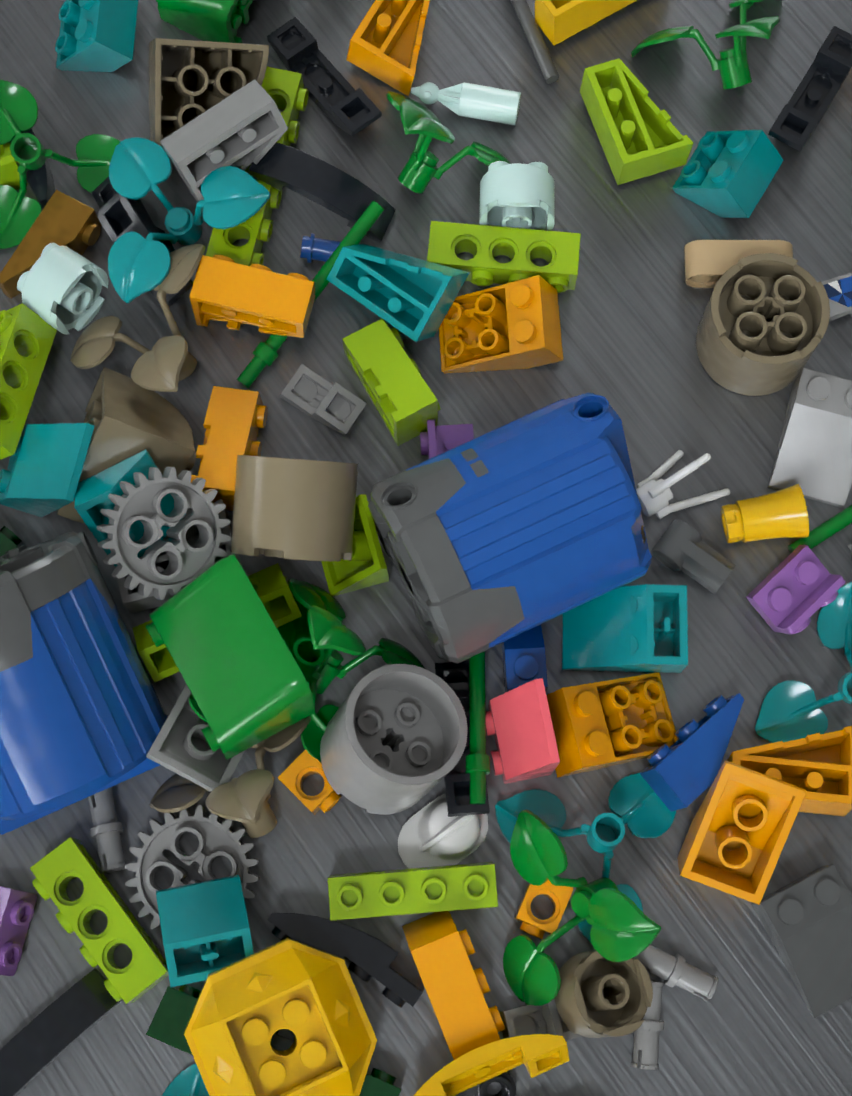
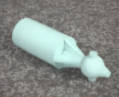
M426 82L421 86L411 88V94L419 97L424 104L431 105L439 101L458 116L516 125L521 92L465 82L441 90L432 82Z

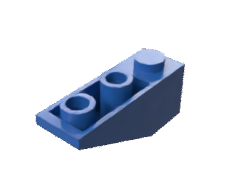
M740 693L726 699L722 695L713 699L703 708L706 715L700 721L696 722L692 719L675 733L678 740L673 745L668 747L664 744L647 758L650 765L640 774L671 812L688 807L714 782L744 702V698Z

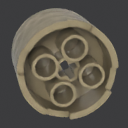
M774 253L754 254L740 259L736 265L727 270L717 281L697 328L696 349L705 371L725 389L746 396H763L782 390L796 379L823 338L830 318L828 295L821 281L817 282L809 272L797 265L798 260Z
M237 455L231 553L248 556L264 554V556L309 561L352 560L358 464Z

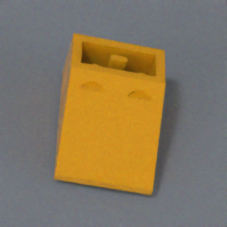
M540 275L457 296L439 327L442 372L446 374L530 369L563 361L557 289Z
M659 672L563 687L546 695L560 763L555 769L557 778L647 758L662 745L666 744L670 747L678 740L675 735V726Z

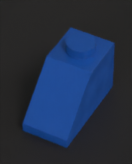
M540 624L502 642L505 693L539 678H543L545 691L547 690L545 645Z

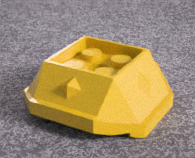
M289 938L209 974L184 1031L185 1038L209 1096H359L377 1043L376 1035L343 958ZM280 1029H288L295 1035L291 1047L283 1051L274 1049L270 1044L273 1034Z

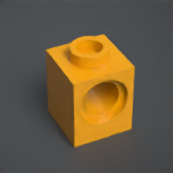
M306 749L277 777L314 815L320 810L326 814L342 798L329 784L321 762L311 756ZM313 774L322 776L324 779L323 790L315 796L306 795L303 791L304 780Z
M549 879L539 886L529 883L514 919L522 922L519 929L539 939H543L545 933L552 934L559 926L574 888L555 886ZM538 895L548 897L553 904V912L545 920L536 918L531 911V902Z

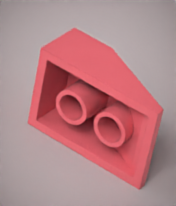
M539 678L489 701V711H486L487 736L494 735L497 751L490 752L495 776L502 775L504 784L549 776L560 763L543 678Z

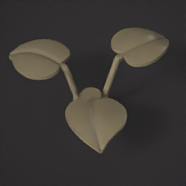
M195 244L170 252L172 263L169 274L160 285L152 289L158 291L157 299L173 336L162 337L149 350L125 334L118 333L122 326V321L118 317L107 316L96 320L82 332L74 345L70 361L79 369L93 368L101 364L111 354L115 347V342H124L143 354L136 361L131 372V379L135 384L152 391L177 392L178 382L192 374L196 368L197 360L188 351V343L180 334L166 301L167 293H177L189 282L206 247L203 244Z
M310 715L252 746L251 748H257L255 751L257 769L245 772L238 778L232 779L231 782L221 784L212 790L205 801L207 809L219 817L241 822L251 838L262 837L271 832L276 827L278 821L267 801L271 798L270 791L274 784V777L270 771L265 770L264 755L267 751H280L294 742L311 721ZM176 773L160 786L149 805L151 808H155L162 813L179 812L198 802L208 790Z

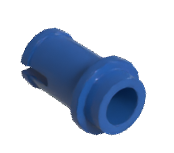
M311 233L310 237L303 236L300 258L307 259V263H311L312 260L326 262L341 241L315 238L313 233Z

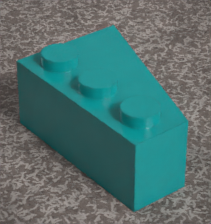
M358 244L342 248L326 280L409 338L418 342L435 336L470 272L370 245Z

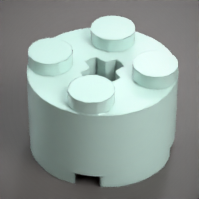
M495 161L488 166V172L480 181L479 224L552 231L555 225V186L553 177L548 173V166L542 162L509 164L504 161Z
M53 242L44 247L41 257L35 262L30 271H26L20 276L17 282V290L22 293V303L38 314L50 326L67 335L70 334L68 330L74 328L80 331L95 318L105 300L100 296L102 285L108 288L109 280L107 273L102 268L71 248L59 246Z

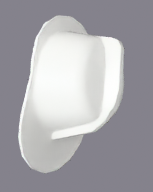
M446 793L437 797L410 817L402 826L398 837V852L403 863L408 868L457 865L477 850L484 842L488 831V815L448 817Z

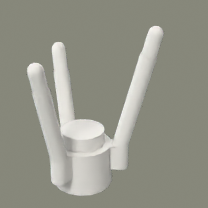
M678 450L648 478L637 484L638 488L636 491L642 512L647 517L656 514L658 519H662L672 512L730 495V489L725 488L672 504L668 502L673 499V494L669 487L709 461L711 455L708 453L702 455L663 480L661 477L683 457L684 452Z

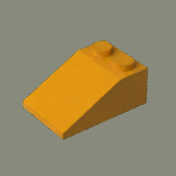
M725 760L690 825L677 857L680 876L760 905L806 795V790Z

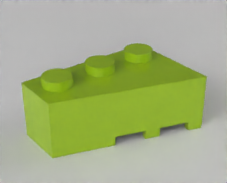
M620 58L585 68L580 88V94L617 185L686 165L694 144L687 135L683 136L670 122L671 116L664 109L660 110L648 97L649 91Z
M380 319L342 339L346 357L397 446L419 436L420 432H426L427 420H435V426H438V411L441 410L439 402L423 379L416 362L412 358L410 359L404 351L403 341L394 327L390 329L385 321Z

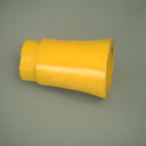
M799 484L762 496L738 500L735 504L721 506V521L727 543L738 541L746 543L775 538H807L809 536L808 511Z

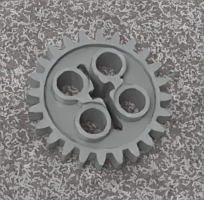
M151 467L149 468L148 479L141 472L133 473L134 486L126 481H121L119 484L124 493L122 496L108 495L115 506L113 510L101 509L100 512L109 518V524L97 526V530L108 533V539L102 540L97 544L98 547L110 549L111 551L102 560L103 563L118 565L112 572V577L120 579L127 575L123 587L133 590L139 584L138 595L148 597L153 589L154 597L164 600L167 589L170 596H174L181 590V587L184 588L214 565L216 556L227 557L228 553L219 548L220 542L231 540L230 536L221 533V528L231 522L218 516L225 509L226 505L211 502L218 493L217 490L208 489L202 491L206 482L204 478L197 477L191 482V471L182 470L177 477L175 467H166L162 477L159 468ZM169 493L172 495L175 505L171 513L164 515L161 511L160 503L161 499ZM190 508L192 514L186 519L180 520L186 514L187 509ZM140 520L144 526V533L138 541L133 542L129 536V529L135 521ZM196 525L199 530V538L195 544L190 546L186 541V533L191 526ZM162 526L170 527L166 532L169 537L167 541L160 539L163 536V531L160 529ZM150 546L144 552L142 558L137 557V554L141 549ZM165 551L169 556V565L164 571L158 572L155 568V561L157 556Z
M198 805L194 816H191L188 808L180 811V816L177 819L173 813H164L166 822L164 825L155 819L150 820L149 822L154 833L150 835L145 832H139L137 835L144 843L143 847H130L129 849L132 854L138 857L136 863L125 864L126 869L136 872V878L126 881L125 886L137 887L138 893L133 895L129 901L130 903L143 901L145 906L140 910L138 916L140 918L151 913L154 916L150 925L152 930L160 926L156 891L164 889L160 888L154 879L155 872L160 866L165 865L173 871L174 881L169 888L201 882L197 879L188 882L186 880L188 872L163 855L165 849L174 853L186 865H195L198 862L200 864L198 873L208 881L219 879L215 877L211 869L214 859L218 856L227 857L232 864L230 876H240L244 898L256 897V894L247 888L248 883L260 880L259 876L249 873L250 867L260 863L259 859L248 858L247 853L255 847V843L242 844L240 840L246 834L245 828L233 832L231 830L234 824L233 820L226 819L221 823L219 822L220 817L213 813L207 818L205 817V808L202 805ZM188 831L195 833L199 840V847L192 855L184 854L179 847L181 836Z

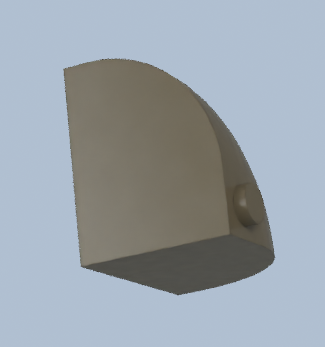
M155 38L150 41V140L163 148L160 143L161 140L254 79L262 85L268 63L269 45Z
M103 367L85 409L87 413L83 423H89L95 427L79 483L145 449L162 475L166 467H175L177 477L182 470L191 471L196 461L197 450L194 449L192 429L181 412L155 391L144 389L135 384L130 377ZM75 497L72 503L57 510V515L85 523L74 508Z

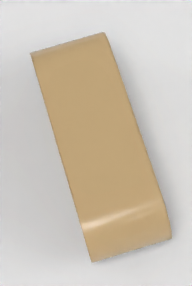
M784 240L691 241L684 246L685 283L693 288H714L717 281L727 270L736 265L740 259L760 253H774L793 258L792 244Z

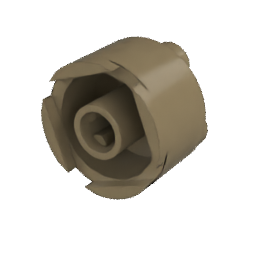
M596 950L574 955L558 969L561 984L560 990L555 997V1004L560 1017L572 1033L588 1038L618 1037L636 1031L644 1022L642 1019L647 1008L651 1007L653 988L646 968L637 958H631L623 962H612L602 957Z

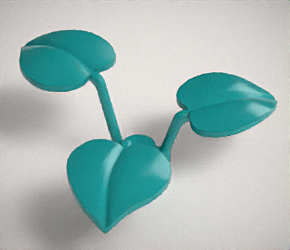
M135 137L121 141L116 145L109 165V179L112 187L119 195L128 199H140L146 196L152 189L168 211L165 217V227L169 234L149 233L144 238L139 233L130 231L124 233L114 242L108 256V271L111 283L124 302L130 303L136 297L160 285L169 274L172 263L169 250L163 243L155 240L170 241L172 244L178 242L185 246L192 245L201 237L203 219L210 227L216 229L235 227L255 215L265 205L271 196L268 189L240 168L233 166L220 167L212 171L203 180L201 194L204 200L197 202L195 215H193L185 207L174 208L157 186V184L167 180L172 172L171 161L165 150L157 143L145 138Z
M852 582L845 584L837 590L838 596L836 599L821 608L817 619V633L822 644L829 649L844 648V654L851 672L841 677L838 682L837 693L817 701L813 689L800 681H783L772 687L763 699L755 724L756 733L765 740L772 743L778 741L787 742L805 738L807 735L815 733L824 734L828 728V719L820 707L841 699L848 704H852Z
M640 773L626 776L613 786L608 797V806L613 813L598 815L591 825L582 824L576 828L561 829L566 821L565 807L556 795L546 790L532 789L523 791L508 799L498 801L495 805V814L499 828L509 843L511 842L518 815L525 809L540 817L557 837L567 838L581 834L586 835L589 846L594 851L604 855L602 877L606 878L610 877L611 861L614 856L613 850L625 835V824H627L629 831L639 838H656L663 835L671 827L676 811L671 812ZM627 884L616 885L618 890L629 897L643 912L642 903L636 891ZM584 920L577 924L582 935L591 942L590 931L592 925Z

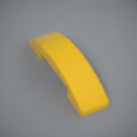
M531 1034L488 1043L465 1053L444 1066L427 1080L414 1096H455L522 1064L525 1065L531 1078L536 1077L570 1061L567 1042L564 1036Z

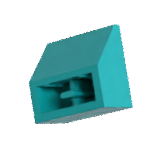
M66 0L59 11L61 25L60 34L55 44V51L57 52L56 68L62 71L114 72L133 60L138 0Z
M763 130L707 131L699 141L698 147L690 160L681 170V174L672 189L678 195L719 217L749 218L784 159Z
M146 449L78 483L74 508L98 543L108 539V533L97 530V526L109 524V518L100 511L101 509L113 510L115 506L108 495L122 496L124 493L119 484L121 481H126L134 486L133 473L141 472L148 479L149 468H158ZM169 493L161 499L160 508L164 515L171 513L175 505L174 499ZM140 520L135 521L129 529L131 540L136 542L144 533V526ZM162 526L160 528L163 531L161 540L167 536L166 532L170 527ZM148 546L147 548L141 549V550L138 552L137 557H138V558L142 557L143 554H144V552H145L150 546ZM102 548L107 555L111 553L110 549Z
M239 875L156 891L170 987L204 981L209 974L254 954Z

